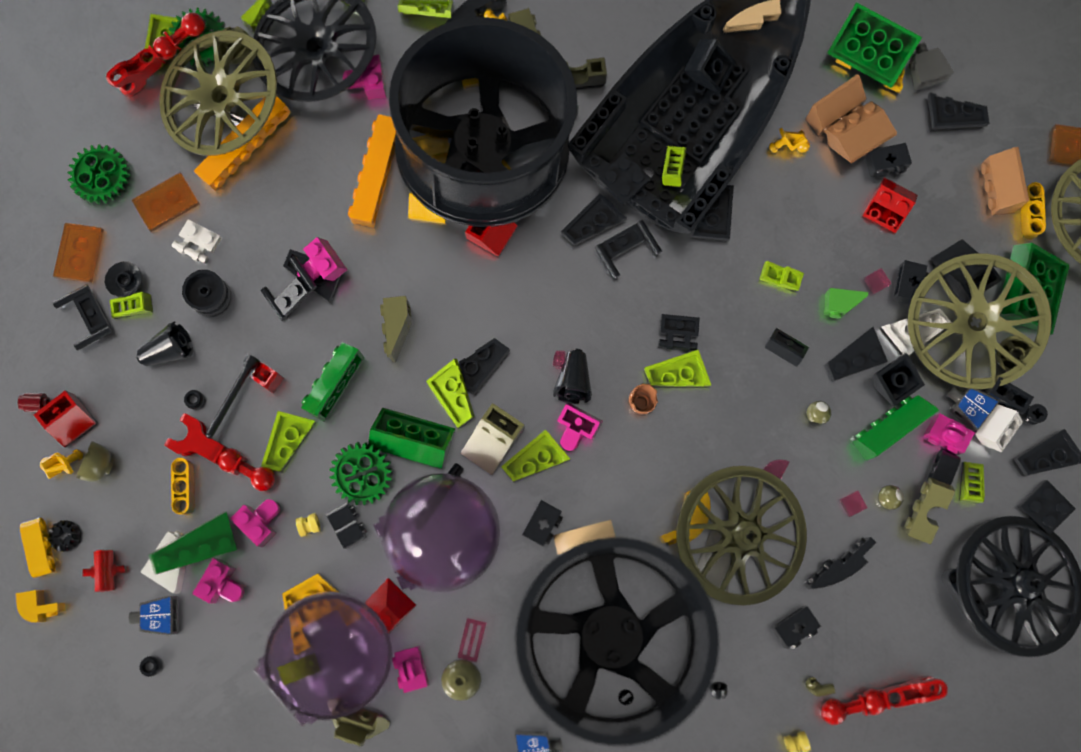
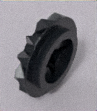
M60 520V522L53 524L51 530L48 531L49 538L47 540L51 544L50 547L60 552L72 550L80 540V530L72 521ZM62 531L71 534L64 538V542L63 539L57 538L62 534Z

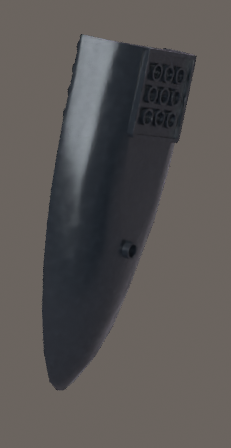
M770 0L703 1L665 31L617 81L567 144L571 154L596 183L606 189L597 181V177L625 153L643 171L649 170L653 174L650 182L626 204L655 225L658 224L678 233H691L739 170L772 117L792 75L804 39L811 0H780L781 15L778 20L764 21L760 29L724 33L723 29L726 23L735 15L751 6ZM700 39H717L736 61L720 93H716L694 82L684 71ZM668 146L686 147L680 187L667 186L662 183ZM671 154L674 157H681V155Z

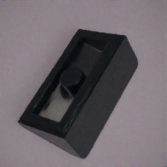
M778 328L774 330L765 345L766 349L794 366L800 364L809 349L808 346Z

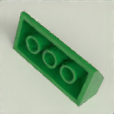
M343 342L334 349L333 357L330 362L324 365L321 377L314 381L312 391L302 400L301 408L323 422L327 419L365 358L359 349Z
M919 395L913 398L909 396L900 402L902 404L901 407L898 409L893 407L885 413L887 415L886 418L883 420L878 418L871 423V429L868 431L863 429L856 434L857 439L852 443L866 461L870 460L891 447L937 413L939 409Z
M382 407L370 429L368 448L375 444V450L381 448L382 452L442 469L448 456L455 428Z

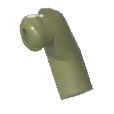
M809 677L806 681L807 689L817 697L835 694L833 684L821 685L815 677Z

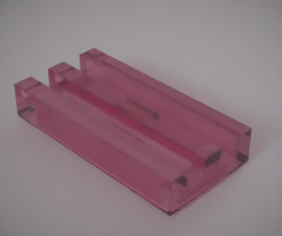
M467 618L457 658L477 663L486 622ZM470 623H473L467 653L463 655ZM481 625L474 657H471L470 654L477 626Z

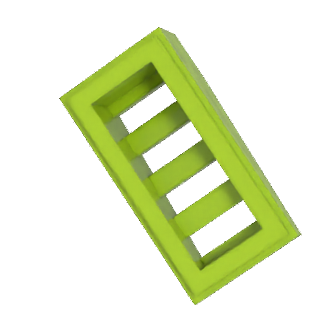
M257 0L241 16L244 25L251 32L255 33L259 21L271 7L272 1Z
M667 147L662 175L663 185L681 186L686 147ZM671 154L681 155V157H674Z
M139 292L125 298L119 297L110 300L113 319L153 312L151 295L149 293ZM118 303H121V310H122V312H119V304H118Z
M963 462L960 500L982 503L985 497L984 464ZM969 468L978 469L977 473L969 472ZM969 476H975L977 480L969 479ZM969 483L977 484L976 487H969ZM969 491H975L976 495L969 494Z

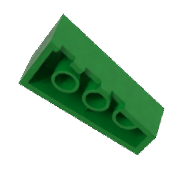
M227 512L220 513L150 553L149 557L154 574L157 575L237 550Z

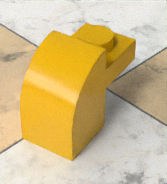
M44 590L16 593L17 610L26 621L35 623L47 622L46 617L58 616V612L66 611L65 603L45 605Z

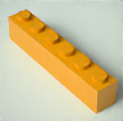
M276 96L268 120L249 142L232 152L207 156L194 172L213 190L216 191L218 188H221L225 184V180L238 170L241 163L247 161L251 153L263 144L264 139L268 135L273 134L276 127L288 118L291 112L288 106ZM266 97L252 109L257 117L263 108ZM248 114L236 127L243 134L252 126L255 120ZM232 130L221 144L230 142L239 136Z
M378 114L377 120L373 121V134L367 142V148L369 149L367 154H364L362 161L364 167L358 174L359 185L353 192L354 203L353 206L350 205L348 210V216L353 224L371 228L375 226L395 153L396 131L392 118Z

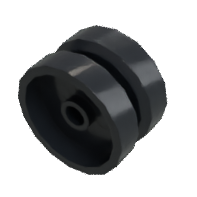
M198 270L191 273L185 279L182 286V295L185 302L197 313L204 316H215L222 313L228 307L231 300V291L228 284L210 270Z

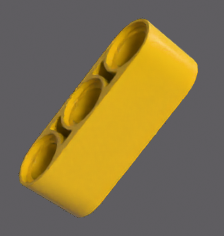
M1032 182L1027 186L1029 201L1020 208L1021 232L1023 237L1029 240L1035 239L1046 229L1044 187L1038 182Z
M176 458L171 464V506L174 513L187 516L192 514L195 509L194 464L187 459ZM185 463L186 469L180 472V465ZM185 482L186 489L181 492L180 485ZM185 501L187 507L184 511H181L180 505Z
M41 517L21 523L20 533L30 575L36 578L55 572L56 566L52 547H50L51 544L47 540L49 534L45 520Z

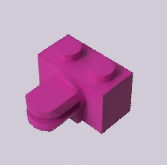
M379 54L373 55L363 75L348 88L364 87L368 100L386 98L383 65ZM346 70L343 74V80L353 71Z
M316 237L303 248L309 257V260L303 264V267L313 281L320 275L323 279L335 281L348 270L325 239Z
M571 403L565 404L557 422L567 426L560 439L561 446L565 450L570 451L578 447L583 436L592 440L595 438L603 421Z
M939 413L933 416L923 436L928 438L930 443L937 446L941 445L946 448V451L959 455L965 453L975 432Z
M270 499L265 500L255 511L250 506L243 505L230 520L256 546L264 547L277 534L269 524L279 514L280 506L276 501Z
M213 558L192 594L209 604L216 603L220 596L230 602H238L243 598L245 589L241 584L230 579L236 570L235 567L221 559Z
M420 646L394 653L395 657H392L394 668L399 671L400 677H397L399 689H403V692L406 693L429 686Z

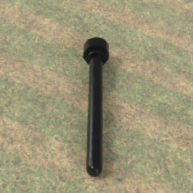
M247 354L244 358L243 370L206 432L208 439L214 436L250 371H253L254 368L257 369L260 364V360L254 356Z

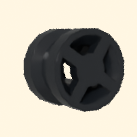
M1041 404L1029 406L1026 413L1022 414L1023 420L1029 425L1041 423L1048 416L1046 408Z

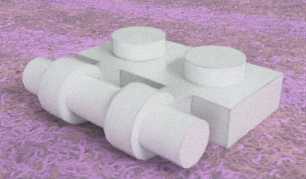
M187 220L179 233V236L184 241L180 243L175 240L172 247L176 248L181 254L191 256L197 262L206 263L209 257L204 255L207 250L213 254L222 237ZM193 243L199 247L197 250L190 248V245Z

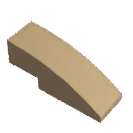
M780 0L762 2L743 10L726 23L723 29L724 33L760 29L764 21L778 20L781 15Z
M611 520L553 536L558 555L588 541L616 538Z

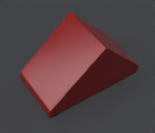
M262 362L249 376L271 393H274L284 380V377Z

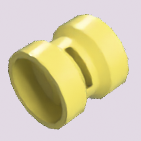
M316 513L309 514L307 518H296V527L300 537L307 536L310 532L317 533L321 531Z
M804 731L797 732L796 736H784L788 752L811 751L809 740Z

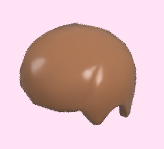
M645 383L636 386L629 395L631 409L637 414L645 415L652 412L658 404L657 390L652 385Z

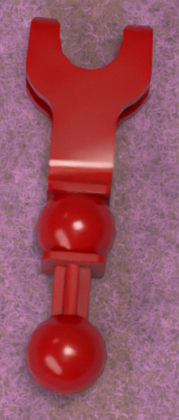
M191 12L185 14L181 20L182 27L171 36L165 31L164 34L166 36L156 38L153 42V47L149 45V48L141 50L130 60L119 62L106 74L108 83L115 88H119L128 97L137 94L144 88L147 79L162 66V63H166L164 60L173 58L177 49L179 51L182 50L178 45L188 36L197 37L203 33L205 22L202 16ZM120 74L121 77L117 81H114V76ZM131 83V89L126 90V86Z
M186 413L182 414L180 421L188 428L187 436L180 441L168 438L164 444L167 448L182 456L199 454L218 464L224 472H231L235 475L241 473L250 478L251 484L256 490L267 491L275 483V474L270 468H255L246 463L248 459L243 457L237 449L228 448L212 438L208 439L206 437V425Z
M924 676L888 687L885 690L869 689L863 695L857 694L858 700L846 703L838 699H829L822 705L821 715L828 724L839 725L850 714L862 712L865 716H868V714L879 715L885 709H891V706L899 708L942 699L947 695L948 687L940 679ZM892 692L898 694V699L895 702H890L889 700Z

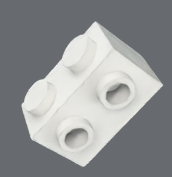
M997 404L975 435L982 445L1002 452L1023 423V420L1017 411Z

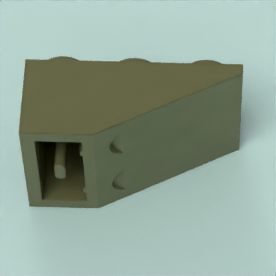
M406 296L383 298V304L380 305L381 316H383L385 323H382V332L387 342L383 343L385 354L387 353V357H390L392 362H396L412 325L411 306Z
M492 403L460 454L493 475L525 429V424Z

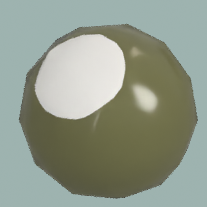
M815 401L808 406L807 417L809 421L825 424L831 418V409L826 402Z
M894 485L883 487L878 495L880 504L889 510L899 508L904 500L903 492Z

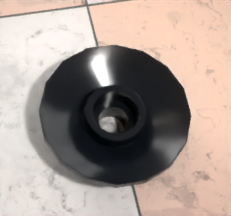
M131 262L114 264L105 275L104 283L106 289L110 294L121 298L134 294L142 284L141 270Z

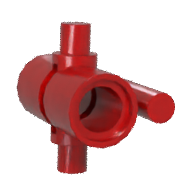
M96 550L93 552L94 566L83 569V577L91 576V578H94L95 592L115 590L114 576H117L119 573H125V565L117 566V564H114L113 550Z

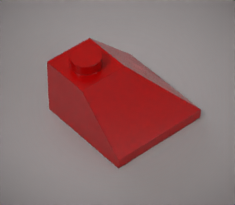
M387 578L361 608L385 635H389L415 608L416 604L390 578Z

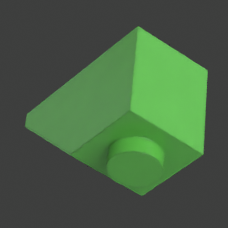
M830 288L825 295L824 315H830L831 318L843 317L868 296V292Z

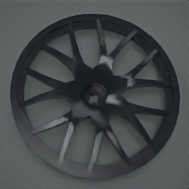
M277 0L262 16L253 36L263 47L265 40L279 44L268 52L271 58L282 53H295L291 59L276 69L277 77L292 69L289 88L277 82L276 94L294 101L314 102L336 96L351 87L368 68L376 47V27L367 6L361 0H340L351 7L333 24L325 26L327 17L338 0H330L321 11H319L317 0H312L313 19L307 25L300 20L296 4L304 0ZM291 7L295 21L280 17V15ZM355 11L359 13L364 24L344 25ZM277 21L292 28L297 36L284 38L267 34L272 24ZM366 30V44L335 43L337 38L345 33ZM364 50L363 56L356 68L342 54L343 52ZM256 56L253 60L256 71H264L265 68L261 60ZM329 57L339 58L353 72L338 83L325 66V62ZM312 63L310 92L294 91L299 72L304 65ZM322 70L335 85L315 92L319 73ZM261 76V80L267 86V76Z
M1005 516L990 520L979 526L968 537L959 555L956 581L961 605L976 631L999 650L1020 657H1040L1053 653L1063 647L1073 637L1081 623V570L1066 543L1055 532L1048 535L1034 520L1019 516ZM1008 527L1023 528L1021 562L1016 560L1011 550ZM999 529H1002V551L987 539L990 534ZM1030 530L1048 540L1033 553ZM981 543L1002 564L1004 573L989 568L974 556ZM1053 544L1064 560L1046 573L1041 574L1036 564L1042 553ZM972 563L989 578L971 581ZM1067 564L1074 586L1050 579ZM994 584L1002 590L998 598L977 606L971 585ZM1054 587L1074 591L1073 610L1061 607L1048 600L1045 595V588ZM1013 604L1016 614L1012 639L1009 640L1000 635L996 630L1004 612ZM997 606L990 626L979 610ZM1036 607L1056 636L1046 643H1042L1036 632L1032 619V609ZM1050 610L1071 615L1062 632L1054 621ZM1023 625L1036 645L1018 643Z

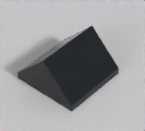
M907 353L902 354L874 374V388L892 406H896L925 385Z

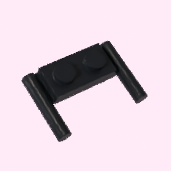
M643 220L595 246L614 279L618 278L620 273L612 260L643 243L645 240L648 241L656 255L662 252V249Z
M296 256L290 258V262L300 274V277H296L276 299L267 287L260 290L281 321L285 320L311 291L317 288V285Z
M87 284L52 302L57 309L74 301L91 334L73 344L77 351L112 333L104 313Z

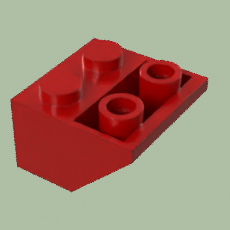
M884 177L862 216L896 233L916 203L918 195Z
M513 222L493 227L468 226L465 234L469 241L499 257L518 225Z
M66 390L34 414L41 426L65 448L96 424V421L76 395Z

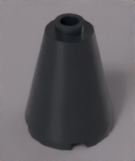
M176 322L169 323L137 350L136 358L138 362L144 366H151L188 358L193 355L194 349L189 346L191 338L181 324L176 325Z
M574 348L566 355L553 390V396L557 395L559 401L579 404V400H585V403L591 400L592 391L587 357L581 349Z

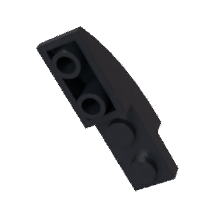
M466 0L452 13L451 18L446 23L465 18L483 17L486 10L502 8L506 4V0Z
M872 537L860 538L854 544L856 548L852 552L847 551L841 557L842 562L838 558L825 561L821 566L823 569L818 574L816 572L808 578L807 581L809 583L805 587L807 589L823 588L849 578L868 563L863 556L877 542Z

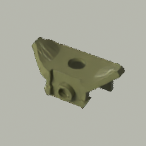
M328 701L327 709L336 728L334 730V739L337 738L346 743H352L361 747L364 745L365 739H370L389 728L390 721L378 713L343 701Z

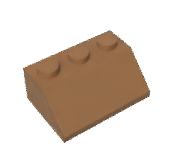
M857 74L813 104L805 120L818 136L823 133L827 134V128L863 106L866 101V95L860 76Z
M872 101L826 129L828 146L850 163H853L897 135L885 111Z
M1019 147L991 155L982 163L981 171L985 176V191L988 192V207L992 212V216L1015 213L1029 201Z

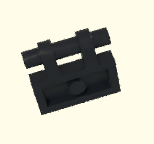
M662 314L660 334L667 335V340L659 339V347H666L669 350H672V348L683 349V351L697 350L698 343L690 342L691 337L698 338L700 317ZM673 336H684V341H674Z

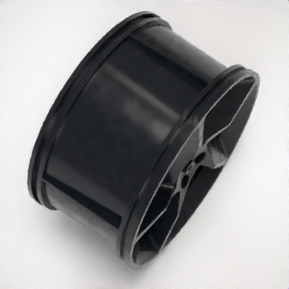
M475 17L455 20L440 25L421 36L405 51L391 79L389 107L396 131L395 154L399 173L406 187L416 200L425 208L446 220L474 227H493L513 223L533 214L545 205L556 193L566 174L570 153L567 144L569 143V135L572 131L577 111L575 81L570 68L558 50L544 37L523 25L503 19ZM464 79H479L481 112L477 108H472L467 114L446 116L425 109L422 106L433 93L446 85ZM506 81L530 93L547 111L550 117L549 120L520 130H511L499 107V83ZM410 130L439 138H452L445 163L437 161L422 150L410 136ZM551 138L555 139L542 154L522 166L508 170L502 164V160L506 156L527 144ZM469 162L484 173L467 172L464 169Z
M603 538L582 543L565 551L551 561L533 581L521 605L517 620L516 653L520 673L531 697L555 724L570 734L589 742L609 746H628L648 742L667 734L683 723L696 710L705 697L715 674L719 653V632L715 612L708 594L694 573L683 562L664 549L644 541L630 538ZM616 557L627 558L649 566L661 574L673 586L675 594L652 608L639 619L619 590L614 559ZM590 561L604 605L571 615L546 612L539 609L544 595L563 573L582 562ZM685 615L689 618L691 629L690 655L680 681L676 686H672L650 667L639 661L638 658L660 628ZM535 633H578L580 635L579 671L566 699H561L555 694L539 669L533 645ZM599 669H605L634 680L656 701V705L648 711L627 718L608 719L591 716L586 713Z

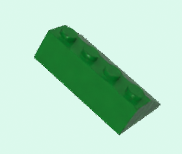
M856 2L827 54L892 88L922 37Z
M1034 243L1013 245L1010 260L1028 270L1040 283L1046 294L1051 311L1050 335H1053L1070 264ZM1009 272L1006 273L1003 289L1011 276ZM1015 277L1005 300L1030 294V292ZM1030 297L1004 307L999 316L1005 320H1021L1036 317L1038 313L1034 299ZM1038 320L1021 324L1020 326L1037 331Z

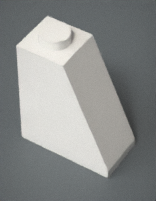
M177 530L175 533L168 531L156 550L184 534ZM149 559L141 573L170 592L180 593L186 566L156 575L153 572Z

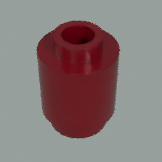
M25 393L18 397V408L24 412H38L50 402V398L45 393Z

